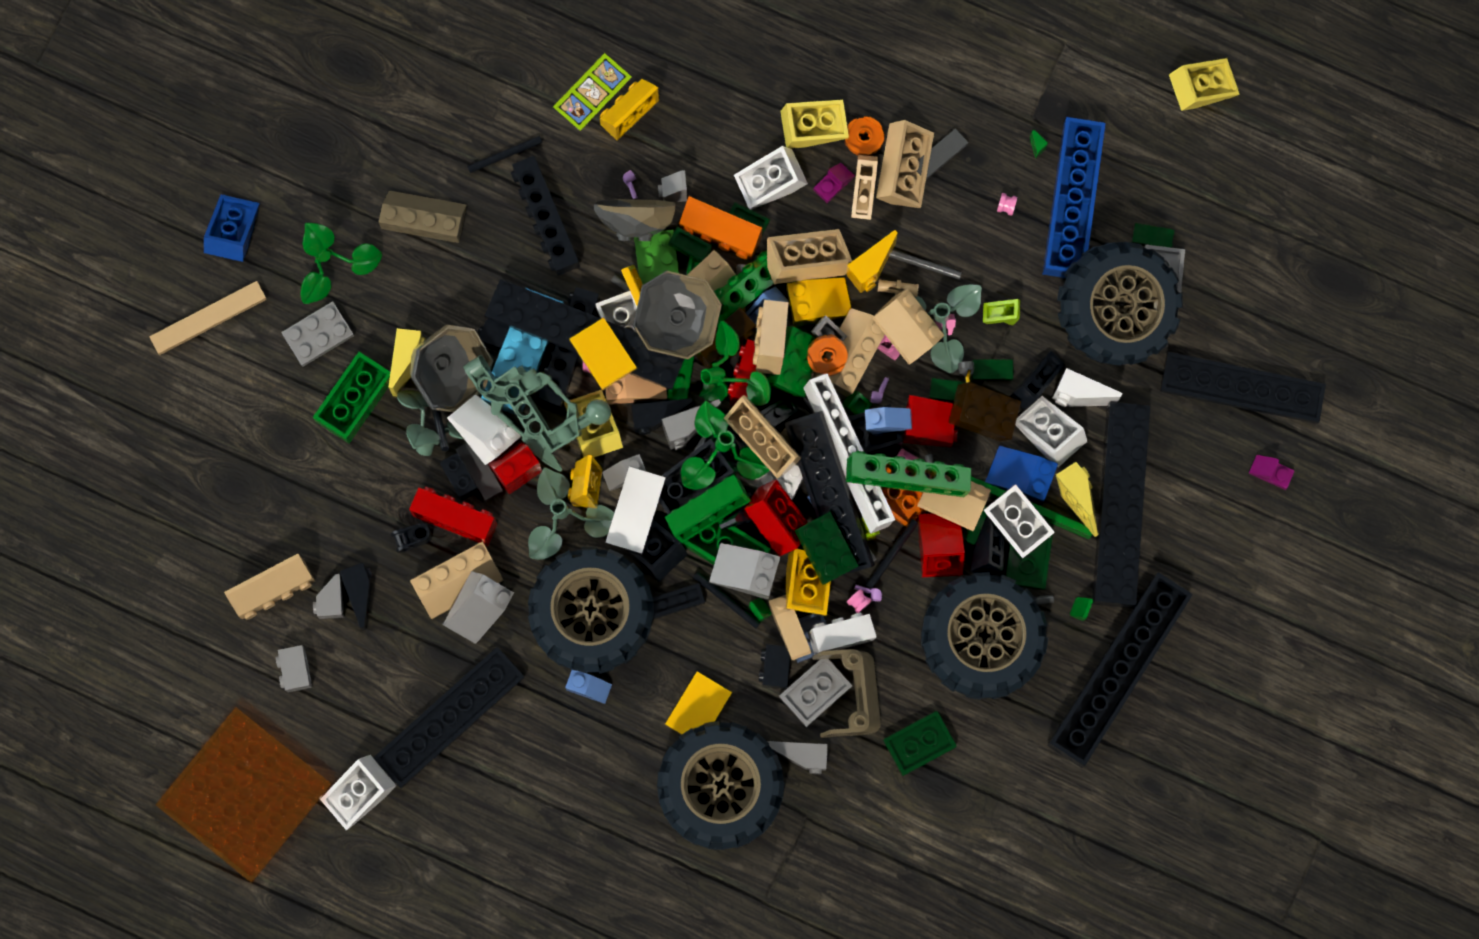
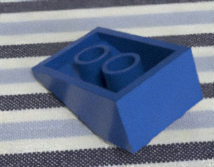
M220 195L204 235V253L243 262L251 240L259 203Z
M999 446L985 482L1005 491L1016 484L1029 501L1042 505L1058 463L1040 456Z

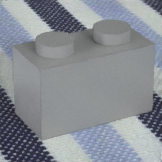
M300 645L278 650L279 656H276L277 667L281 668L282 676H279L281 688H285L287 692L312 688L305 647Z

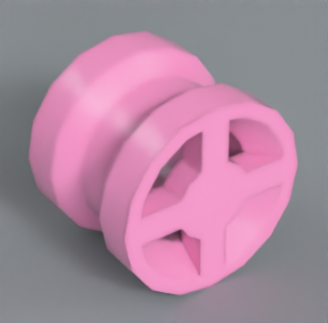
M1002 193L997 212L1001 213L1004 211L1012 216L1017 197H1009L1007 194Z
M862 589L858 590L847 601L848 605H852L855 608L856 613H860L872 602L869 597L864 595Z

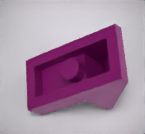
M839 163L828 170V174L813 188V191L828 203L855 175L842 163Z
M1256 455L1249 474L1286 490L1294 470L1279 464V459Z

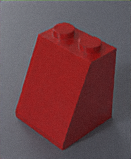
M909 395L906 408L911 409L912 429L904 430L903 443L952 447L953 442H957L958 430H954V425L948 423L953 403Z
M520 439L488 463L508 494H511L542 472L539 461L529 447Z
M919 514L918 533L922 578L963 575L965 551L961 526L936 514Z

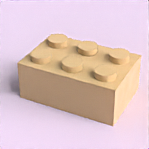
M764 300L763 307H759L754 343L755 352L753 355V364L756 365V371L777 375L781 373L785 348L788 302Z

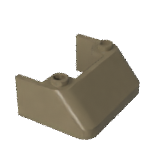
M854 649L822 651L813 655V660L842 658L844 667L848 670H853L857 711L852 713L848 719V729L828 730L820 734L821 738L867 735L877 732L881 722L875 665L872 655L868 652Z

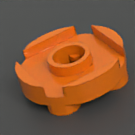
M871 117L856 118L848 124L849 138L845 139V144L852 153L872 156L880 150L884 142V132L877 120ZM866 132L868 133L869 140L863 141L859 134H865Z
M833 334L816 338L809 344L807 349V359L811 369L816 373L828 374V376L839 373L844 368L848 358L845 344ZM826 351L833 353L829 360L826 357L822 358Z

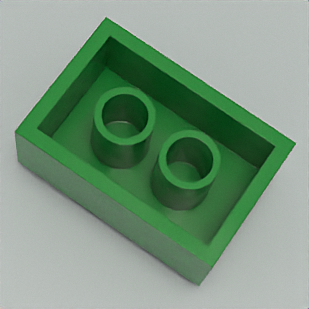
M786 326L780 375L763 373L769 381L770 388L784 395L788 394L789 397L806 396L803 388L810 380L813 371L808 364L807 349L809 344L816 339L815 337L794 326Z

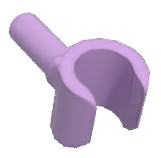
M629 170L623 175V181L628 186L632 198L636 199L638 197L632 184L636 177Z
M884 378L879 392L872 391L870 402L881 403L884 389L889 381L888 378Z
M855 585V590L862 589L864 593L871 594L870 599L872 601L880 602L882 600V593L879 589Z

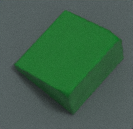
M1036 130L1032 131L1030 142L1034 156L1037 158L1046 150L1048 142Z
M854 391L842 403L843 408L853 415L865 412L872 405L858 391Z
M1077 597L1072 606L1070 616L1084 621L1089 614L1093 599Z
M762 598L749 603V608L759 622L772 615L771 610Z

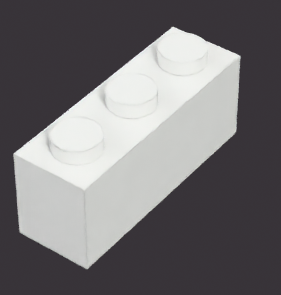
M863 613L851 615V619L844 620L843 617L832 620V624L825 625L824 622L812 626L813 629L808 632L814 655L822 651L840 650L867 643L876 638L870 614L863 615Z

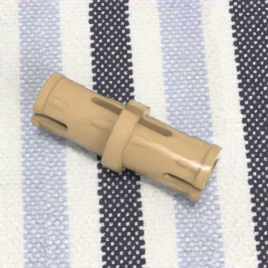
M879 279L877 292L895 293L897 295L908 288L913 296L917 297L919 284L902 283L901 280L895 282Z

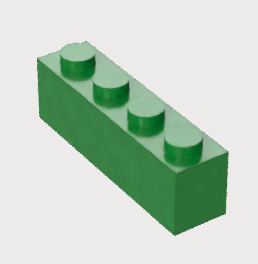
M735 475L726 477L716 486L707 489L700 496L689 500L682 507L673 510L669 515L665 516V519L673 535L681 543H684L751 502L742 482Z

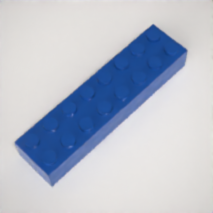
M1070 117L1065 119L1042 275L1067 278L1064 274L1072 262H1077L1081 258L1082 253L1086 252L1089 248L1106 123Z

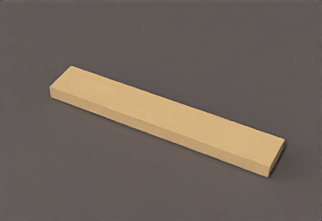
M255 281L149 337L158 354L161 355L267 300L259 283Z

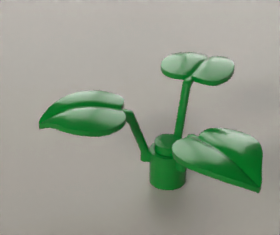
M305 223L303 249L308 255L316 258L314 262L318 266L319 274L310 272L304 278L300 293L302 302L309 304L322 300L330 292L331 281L327 276H323L324 271L321 262L328 261L331 255L348 263H353L352 271L357 275H365L372 272L378 266L382 258V252L374 245L365 243L355 248L352 253L353 259H348L333 252L331 249L329 250L328 247L333 245L335 238L331 229L318 223Z
M720 321L716 334V349L724 357L717 363H713L712 368L702 370L701 380L703 388L699 396L708 401L718 399L723 401L728 395V387L725 382L748 383L746 389L748 399L757 406L767 404L770 400L771 389L768 379L761 372H752L750 379L725 378V371L719 365L725 362L729 355L734 356L737 354L739 338L729 324L725 321Z
M705 401L698 409L694 425L700 436L708 438L713 435L714 438H717L715 441L716 448L706 463L699 457H690L683 463L681 467L682 484L686 488L693 490L708 487L715 478V471L709 467L710 463L719 451L727 452L730 448L735 460L739 461L736 467L738 473L743 478L755 480L770 472L749 447L742 448L738 457L735 449L736 444L733 443L734 436L730 431H726L728 423L724 419L726 415L708 401Z

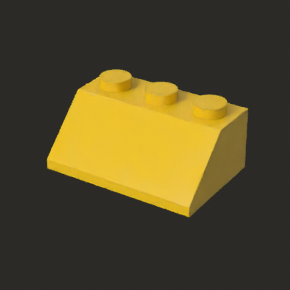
M641 79L638 83L634 82L624 96L620 95L610 109L607 108L601 113L600 125L616 140L621 138L659 101L658 87L644 79Z

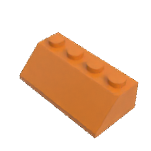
M690 196L688 197L679 222V228L700 237L701 240L709 244L712 242L718 245V248L723 251H733L742 259H753L762 239V227Z

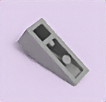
M767 741L776 754L805 770H809L810 774H822V771H826L827 744Z

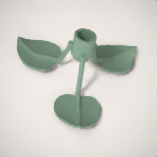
M963 285L954 288L947 296V303L950 306L946 303H939L927 313L929 316L933 314L934 319L942 323L944 342H938L932 347L931 359L937 367L948 373H954L958 369V363L963 361L964 349L958 340L953 339L947 342L946 322L950 318V311L956 310L957 314L961 317H970L976 314L981 304L982 288L980 285ZM919 296L915 297L916 300L926 311V304L924 300Z
M399 391L397 399L403 406L411 409L419 408L421 410V424L408 425L406 429L407 438L412 448L416 449L419 454L430 456L434 445L439 444V435L433 430L424 428V407L429 406L419 391ZM448 421L445 432H449L452 437L464 439L452 423Z
M544 468L538 479L537 494L542 503L550 505V510L554 515L552 517L553 529L551 531L547 526H540L531 532L528 539L529 557L535 560H543L559 552L563 540L560 535L555 533L557 519H564L568 514H572L586 521L584 528L587 534L594 538H601L608 535L614 512L603 505H598L597 508H588L586 511L587 517L572 511L561 500L568 496L569 481L562 474Z

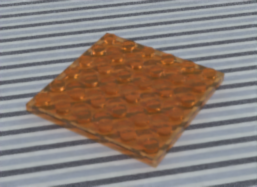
M235 707L156 803V806L248 881L253 883L330 788L332 783Z

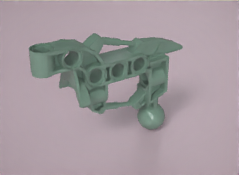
M482 355L463 365L466 374L472 380L477 390L485 399L491 401V413L497 415L504 423L520 434L523 442L527 444L540 460L559 472L563 469L552 453L581 436V430L588 425L605 424L611 416V409L608 403L601 399H596L587 405L586 413L579 417L577 404L571 403L562 393V390L553 382L550 375L544 372L537 373L535 368L526 372L522 365L518 368L515 366L496 379ZM485 380H489L492 384L489 391L483 387ZM547 384L568 404L567 419L553 429L549 428L530 397L531 394ZM513 386L519 389V396L517 398L511 395V388ZM505 404L511 405L525 428L524 433L501 412ZM523 404H527L530 407L528 415L523 414L521 411ZM534 421L539 422L541 425L539 432H535L532 429Z

